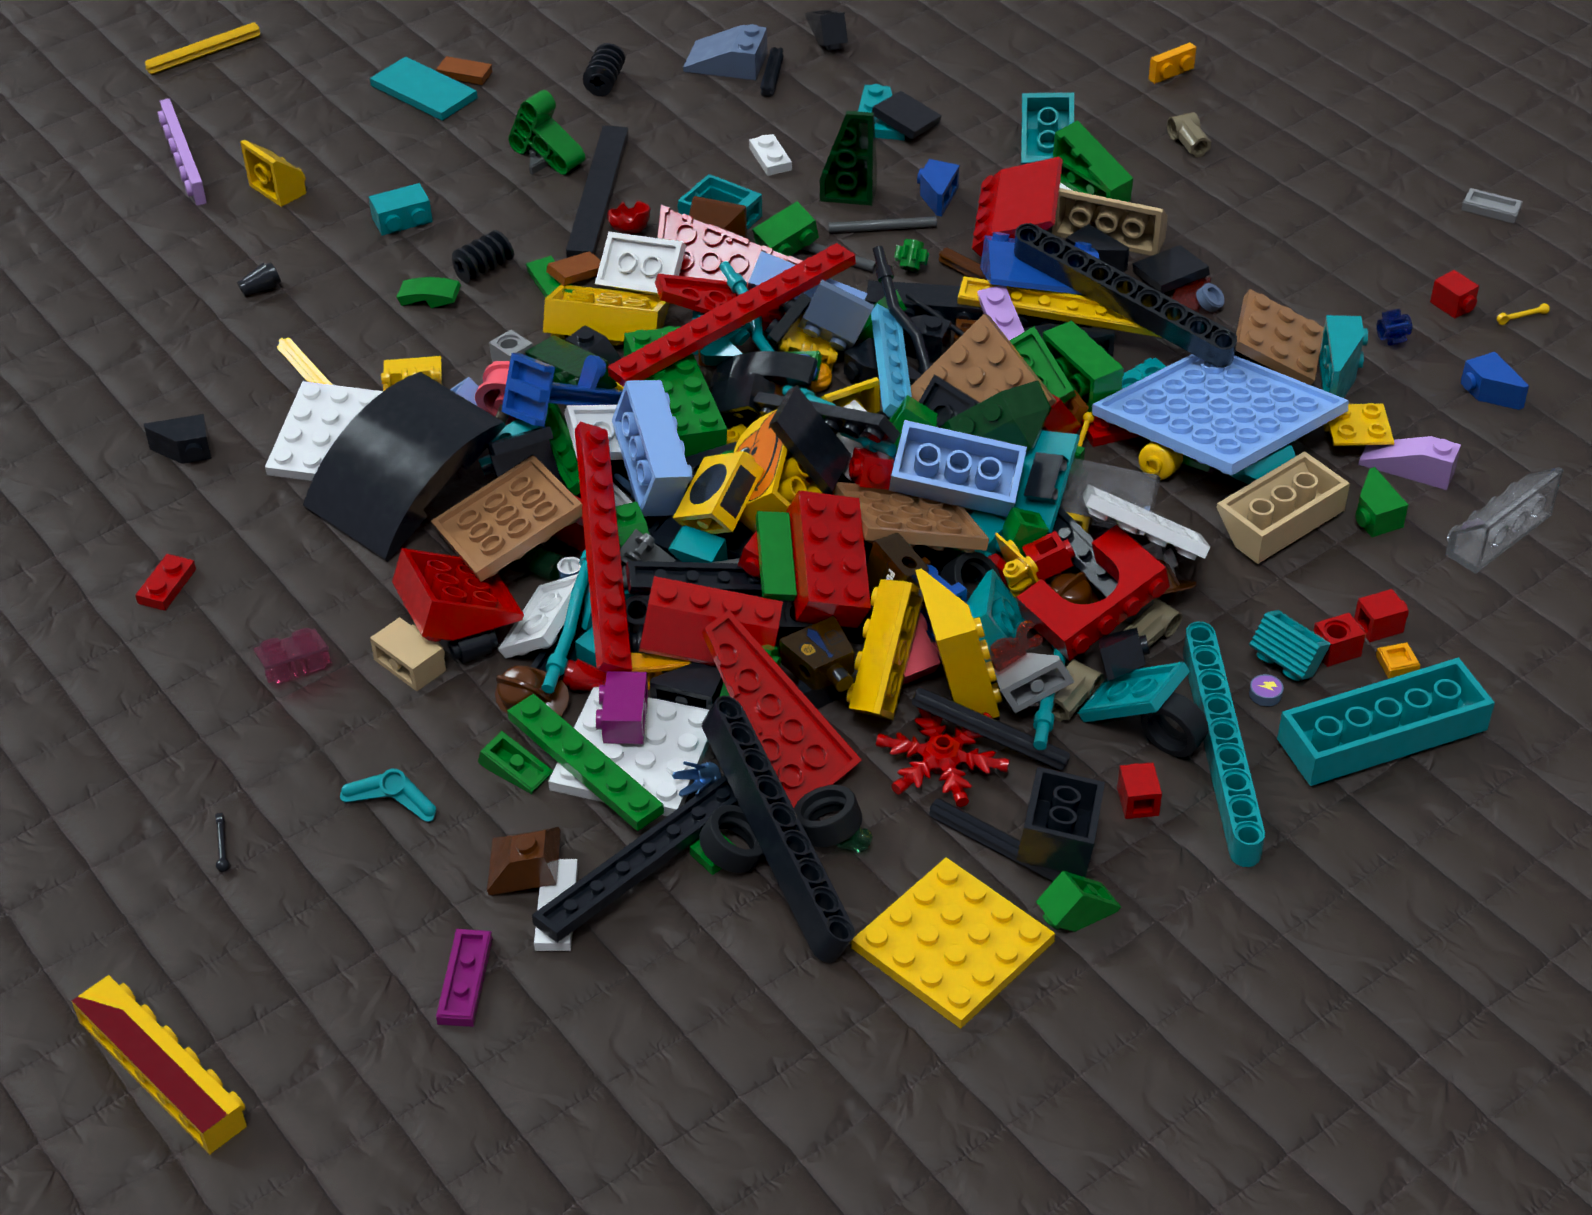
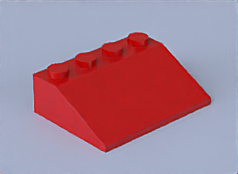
M1055 157L1001 169L994 176L989 175L981 184L972 250L982 257L985 235L992 236L993 232L1007 233L1009 238L1015 239L1016 229L1021 224L1031 223L1044 230H1048L1055 225L1063 159Z
M401 548L392 583L421 636L434 642H439L441 639L453 641L523 620L524 613L498 573L481 582L460 557Z

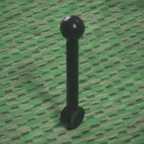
M222 812L215 814L219 853L216 868L220 872H225L229 869L230 863L226 859L225 820Z

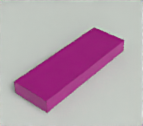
M456 929L436 1014L437 1025L474 1027L493 940L492 931Z

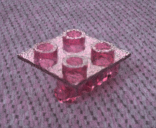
M300 629L293 632L291 637L282 640L278 638L268 639L262 642L260 647L253 648L266 669L264 673L268 683L274 681L275 684L291 679L287 666L288 662L294 678L298 677L294 664L295 660L299 661L303 675L307 674L304 657L310 673L324 669L326 664L331 663L329 653L326 651L329 648L316 629Z

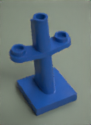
M511 353L501 410L505 414L534 426L545 427L549 403L617 405L622 391L596 388L600 377H603L606 372V363L599 356L589 355L586 357L578 385L553 382L554 366L524 354Z

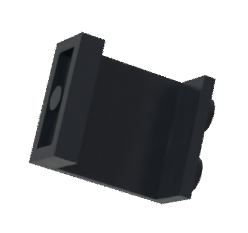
M550 426L538 427L486 443L496 477L498 478L534 455L562 483L549 439L553 438Z

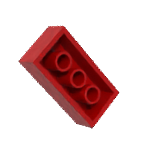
M799 490L786 510L790 516L797 592L794 601L796 621L817 623L834 615L840 626L858 628L871 609L860 500L855 497Z

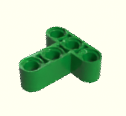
M541 90L521 103L509 134V144L519 154H524L532 147L556 172L565 175L585 161V153L582 147L552 118L556 108L555 100L548 91Z

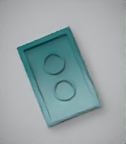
M1185 662L1135 669L1116 679L1109 681L1106 679L1079 710L1078 714L1083 722L1157 712L1188 675L1190 670Z

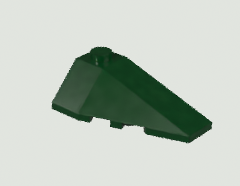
M846 111L820 176V201L872 206L877 188L874 113Z

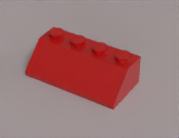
M654 576L639 652L716 666L702 631L728 609L761 646L767 644L775 646L783 601Z

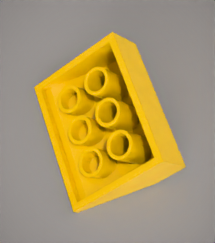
M561 284L545 298L543 333H551V336L554 335L561 339H566L568 335H572L586 325L605 335L612 345H623L624 333L663 328L670 303L661 301L659 296L573 285L563 286ZM565 289H575L572 293L565 292Z
M922 568L915 570L953 701L981 714L987 712L992 718L999 717L997 703L1002 702V697L997 682L991 684L992 681L997 680L992 662L985 663V660L991 659L986 640H979V638L985 637L980 617L973 618L968 604Z

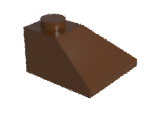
M698 196L693 197L689 216L697 221L708 225L712 224L747 238L746 206Z
M553 827L493 838L487 885L488 894L495 895L557 884L560 828Z

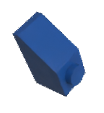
M929 159L925 167L920 168L918 172L917 184H920V196L936 216L942 217L959 187V165Z
M1496 352L1465 361L1461 384L1476 400L1517 410L1524 408L1529 385Z

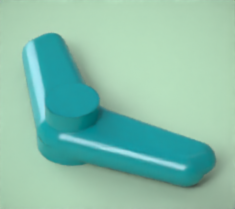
M389 769L382 774L343 785L340 793V799L343 802L392 797L426 822H431L437 811L436 806L399 769Z

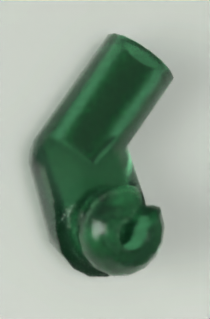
M859 828L849 839L836 844V846L843 850L861 853L869 849L873 836L868 829Z

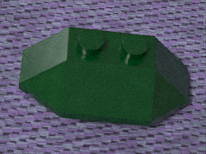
M1036 380L991 396L947 420L941 428L1027 447V453L1034 449L1046 417L1050 413L1051 406L1040 382Z

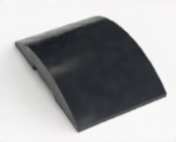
M422 372L413 374L379 394L346 426L330 447L317 469L307 491L303 506L388 562L426 519L427 515L423 509L460 467L468 470L487 448L486 443L492 442L506 425L500 419Z

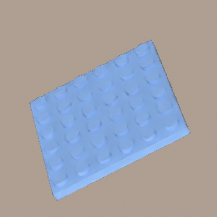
M1191 354L1092 405V415L1105 420L1107 423L1122 427L1130 433L1145 437L1151 442L1168 447L1176 453L1191 457L1201 464L1214 467L1224 474L1233 475L1348 411L1349 400L1235 355L1233 362L1229 366L1216 367Z

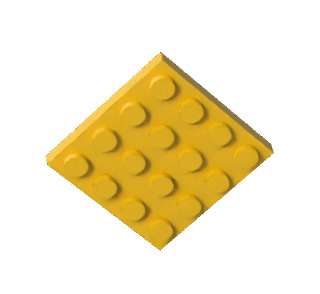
M945 857L859 932L851 941V949L961 1029L1054 943L1055 933Z

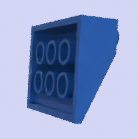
M993 232L992 236L985 235L980 269L990 284L1083 295L1019 260L1014 254L1015 239L1009 238V234ZM1075 242V247L1099 259V253L1095 248H1091L1092 244Z

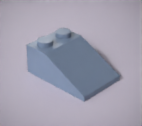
M755 24L740 25L696 40L684 64L683 72L756 80L767 55V27H759Z

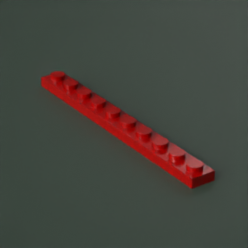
M838 243L829 246L825 250L784 270L773 278L762 282L760 285L607 366L608 374L623 387L626 381L644 380L802 294V292L804 293L817 286L822 279L826 281L856 264L855 254Z
M580 421L575 428L581 503L583 504L582 516L597 670L603 672H631L632 661L608 430Z

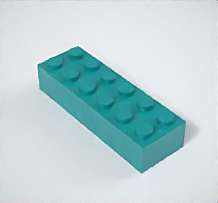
M1458 657L1283 711L1277 740L1307 783L1312 786L1486 731L1489 727L1495 702Z

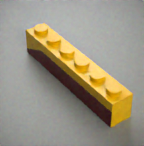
M108 975L71 1000L79 1023L209 1155L247 1127L242 1112L246 1107L237 1093L234 1091L228 1093L223 1088L222 1081L212 1069L205 1071L200 1066V1060L190 1047L183 1049L178 1044V1038L172 1029L167 1025L161 1027L157 1023V1018L153 1011L146 1004L140 1006L136 1002L133 992L125 983L119 985Z

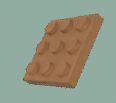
M1249 289L1243 298L1236 332V351L1278 373L1312 385L1316 377L1324 327L1314 320L1297 314L1291 308L1270 300L1266 295Z

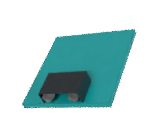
M1042 430L1034 449L1025 454L1014 508L1040 513L1049 529L1047 534L1053 531L1080 439L1078 434ZM974 509L967 511L968 514L971 515ZM989 513L1003 520H1006L1007 518L1005 516Z

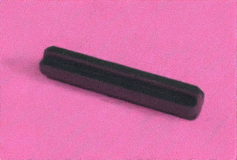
M773 47L770 50L760 86L762 96L767 95L771 97L774 94L784 58V50L781 47Z

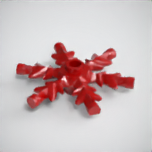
M920 708L918 710L922 718H916L914 721L924 728L920 730V733L930 737L928 742L919 743L915 736L910 741L899 732L896 733L897 739L884 734H878L876 747L893 748L890 751L891 755L908 752L907 757L917 753L923 756L922 762H909L912 767L897 771L903 777L893 782L891 787L898 795L903 793L912 783L917 788H920L924 775L930 779V770H932L934 773L941 775L939 781L946 780L942 792L948 793L952 791L956 805L964 807L969 803V799L963 788L969 789L972 785L962 778L966 776V773L956 769L959 763H967L971 770L976 765L987 774L990 773L989 767L996 768L1002 772H1008L1010 759L992 758L996 754L995 751L978 754L979 748L970 752H965L962 749L963 744H975L976 741L973 739L982 738L983 736L963 727L962 730L955 727V737L942 734L946 729V725L940 726L943 719ZM983 713L984 715L992 718V716L989 713Z

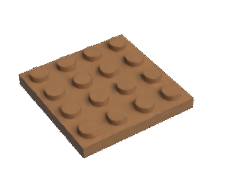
M985 313L910 386L912 398L919 402L935 374L977 401L982 402L1001 391L1037 380L1040 382L1050 406L1057 402L993 319Z
M532 455L437 516L431 522L436 531L482 582L486 578L496 575L500 569L512 561L522 558L526 552L538 544L548 541L552 535L561 529L574 524L582 516L583 504Z
M837 482L832 491L833 495L859 498L863 537L868 543L873 544L874 540L899 533L912 548L915 545H926L934 550H944L945 547L957 548L966 553H973L975 550L987 551L989 538L961 506L906 495L887 489L859 487L856 483Z

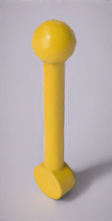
M1543 303L1538 308L1509 315L1501 313L1497 316L1496 320L1500 325H1504L1512 319L1537 313L1547 314L1550 311V307L1548 304Z
M1086 412L1083 415L1084 423L1079 435L1078 446L1082 447L1089 424L1094 421L1095 417L1091 412Z

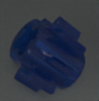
M1400 308L1383 312V318L1378 319L1376 323L1379 338L1387 340L1388 345L1406 342V335L1412 333V321L1409 315H1401Z

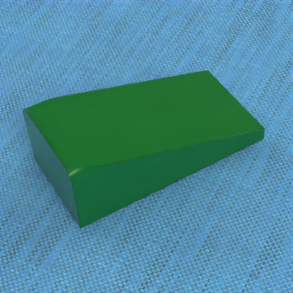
M503 731L480 751L478 763L485 769L530 794L553 773L550 767Z

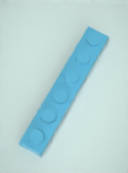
M876 304L871 312L882 408L883 412L891 418L907 395L912 397L903 329L887 308Z

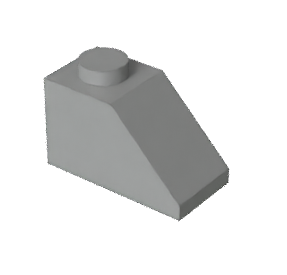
M1021 652L993 667L1000 691L1015 713L1074 683L1071 674L1057 655Z

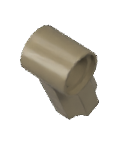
M1195 112L1168 118L1167 131L1172 140L1179 139L1195 158L1204 156L1210 150L1211 140L1202 131L1199 117Z
M1154 598L1155 603L1124 629L1128 630L1137 627L1139 636L1146 635L1149 647L1161 636L1166 638L1172 636L1182 621V613L1158 598Z
M1072 660L1066 668L1071 674L1074 683L1055 692L1052 710L1055 720L1060 722L1062 720H1069L1084 701L1090 699L1104 682L1103 673L1076 660Z

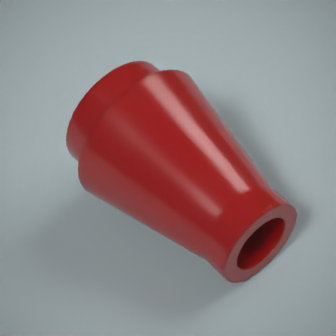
M577 659V661L568 660L563 682L566 686L570 687V690L592 691L593 687L605 685L607 672L599 671L597 667L580 659Z

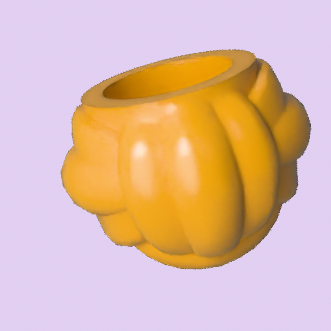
M821 362L818 380L812 381L810 386L804 387L812 392L826 390L832 380V372L829 366Z

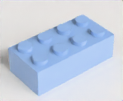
M661 380L626 381L614 412L612 423L635 501L638 502L643 516L674 515L684 497L688 483L692 481V468L686 462L684 455L685 446L677 433V420L675 416H672L670 410L669 394L665 393Z
M904 420L889 491L1007 517L1015 504L1027 447Z

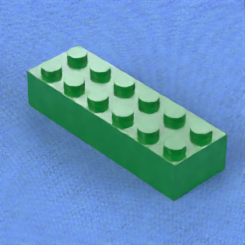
M667 326L661 329L637 330L624 333V357L681 326ZM693 353L644 379L661 380L665 393L669 394L670 410L672 416H675L677 420V433L679 439L684 442L685 457L727 444V427Z

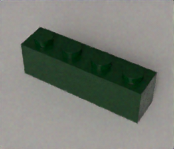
M554 335L525 351L527 356L555 367L553 382L578 385L586 357L595 355ZM603 359L606 363V372L603 377H600L596 388L613 389L617 387V383L608 374V360Z

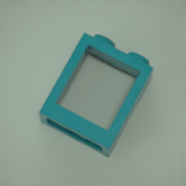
M708 174L683 195L677 204L678 211L682 215L683 213L689 215L694 196L746 206L747 230L762 217V194Z

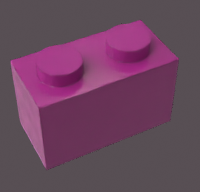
M607 671L605 685L599 686V705H603V707L596 710V729L602 730L603 743H644L649 696L647 672Z

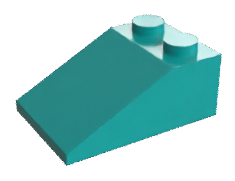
M1022 93L1021 165L1053 158L1055 132L1074 122V93Z
M1326 315L1318 360L1322 390L1342 398L1346 396L1355 382L1358 368H1363L1364 352L1361 350L1362 346H1367L1368 328H1363L1362 316Z
M991 569L985 574L966 604L969 605L972 617H980L985 637H981L979 640H986L991 659L985 660V663L991 661L993 667L1021 652H1025L1028 622L1021 617L1015 597H1013L994 569Z

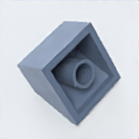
M822 279L798 327L802 328L803 332L810 337H820L828 341L829 345L836 350H848L854 346L875 305Z

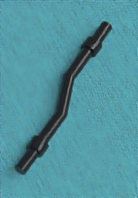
M876 246L872 249L877 265L875 272L878 282L882 283L889 312L912 338L920 366L917 370L920 374H923L933 365L930 363L923 334L901 309L893 283L894 273L892 266L888 265L884 247Z

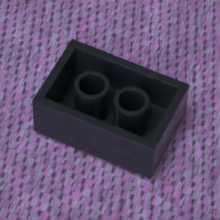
M1037 766L1016 861L1024 862L1031 866H1041L1086 877L1095 843L1105 782Z

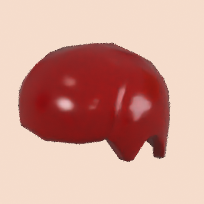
M637 201L632 208L626 207L625 203L622 202L616 209L612 208L608 211L607 219L616 231L624 234H637L647 227L651 208L648 204Z

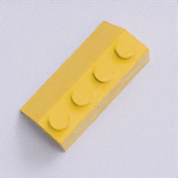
M880 579L879 587H874L870 603L874 607L871 619H867L863 627V638H866L863 651L857 653L855 660V670H858L856 680L848 688L847 702L850 703L849 709L855 712L889 720L894 719L923 602L921 589L911 582Z

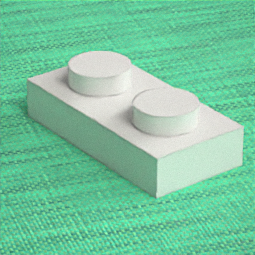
M774 134L761 135L757 138L749 139V148L767 176L792 171V161Z

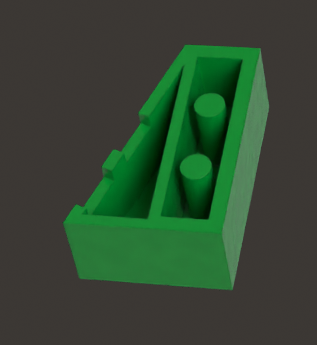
M1078 120L1055 132L1053 158L1060 157L1063 159L1060 183L1077 192L1126 202L1131 200L1133 177Z

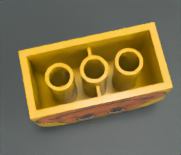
M777 410L754 421L743 432L734 449V452L744 451L755 458V462L764 469L739 519L753 534L756 532L755 517L757 511L786 512L799 490L822 493L770 428L769 423Z

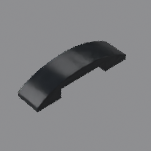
M778 351L739 354L722 361L716 366L709 390L712 393L714 382L726 380L728 377L748 375L750 372L760 373L768 381H780L783 386H810L818 361L816 358L806 355Z

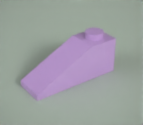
M1428 436L1394 440V445H1366L1358 465L1368 468L1376 467L1378 471L1447 490L1455 473L1461 444Z

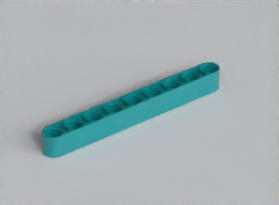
M1197 621L1189 624L1186 628L1183 658L1190 670L1188 679L1193 701L1204 713L1208 722V734L1203 740L1229 855L1235 864L1241 867H1252L1261 860L1265 830L1216 632L1210 624Z

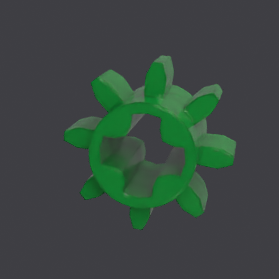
M905 239L903 246L896 245L894 258L896 259L895 261L900 262L899 268L917 272L920 269V265L927 266L929 252L927 249H923V242Z

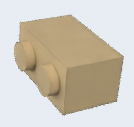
M400 617L370 637L374 660L415 691H419L446 671L445 651L441 644L425 639L421 636L415 625H410Z

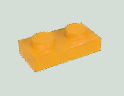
M1189 42L1151 57L1148 79L1156 84L1194 69L1196 46Z

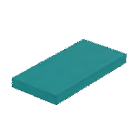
M406 56L370 78L372 87L442 121L478 98L477 90Z

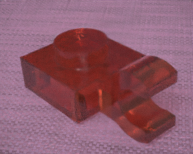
M1030 620L1022 622L1017 628L1015 638H1001L990 646L991 659H988L987 662L991 661L995 670L1000 672L1026 655V650L1036 647L1043 642V638L1038 634L1027 639V632L1035 626L1034 622Z

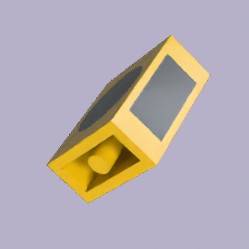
M744 451L704 457L673 519L681 526L686 525L710 534L733 532L764 469L755 462V458Z

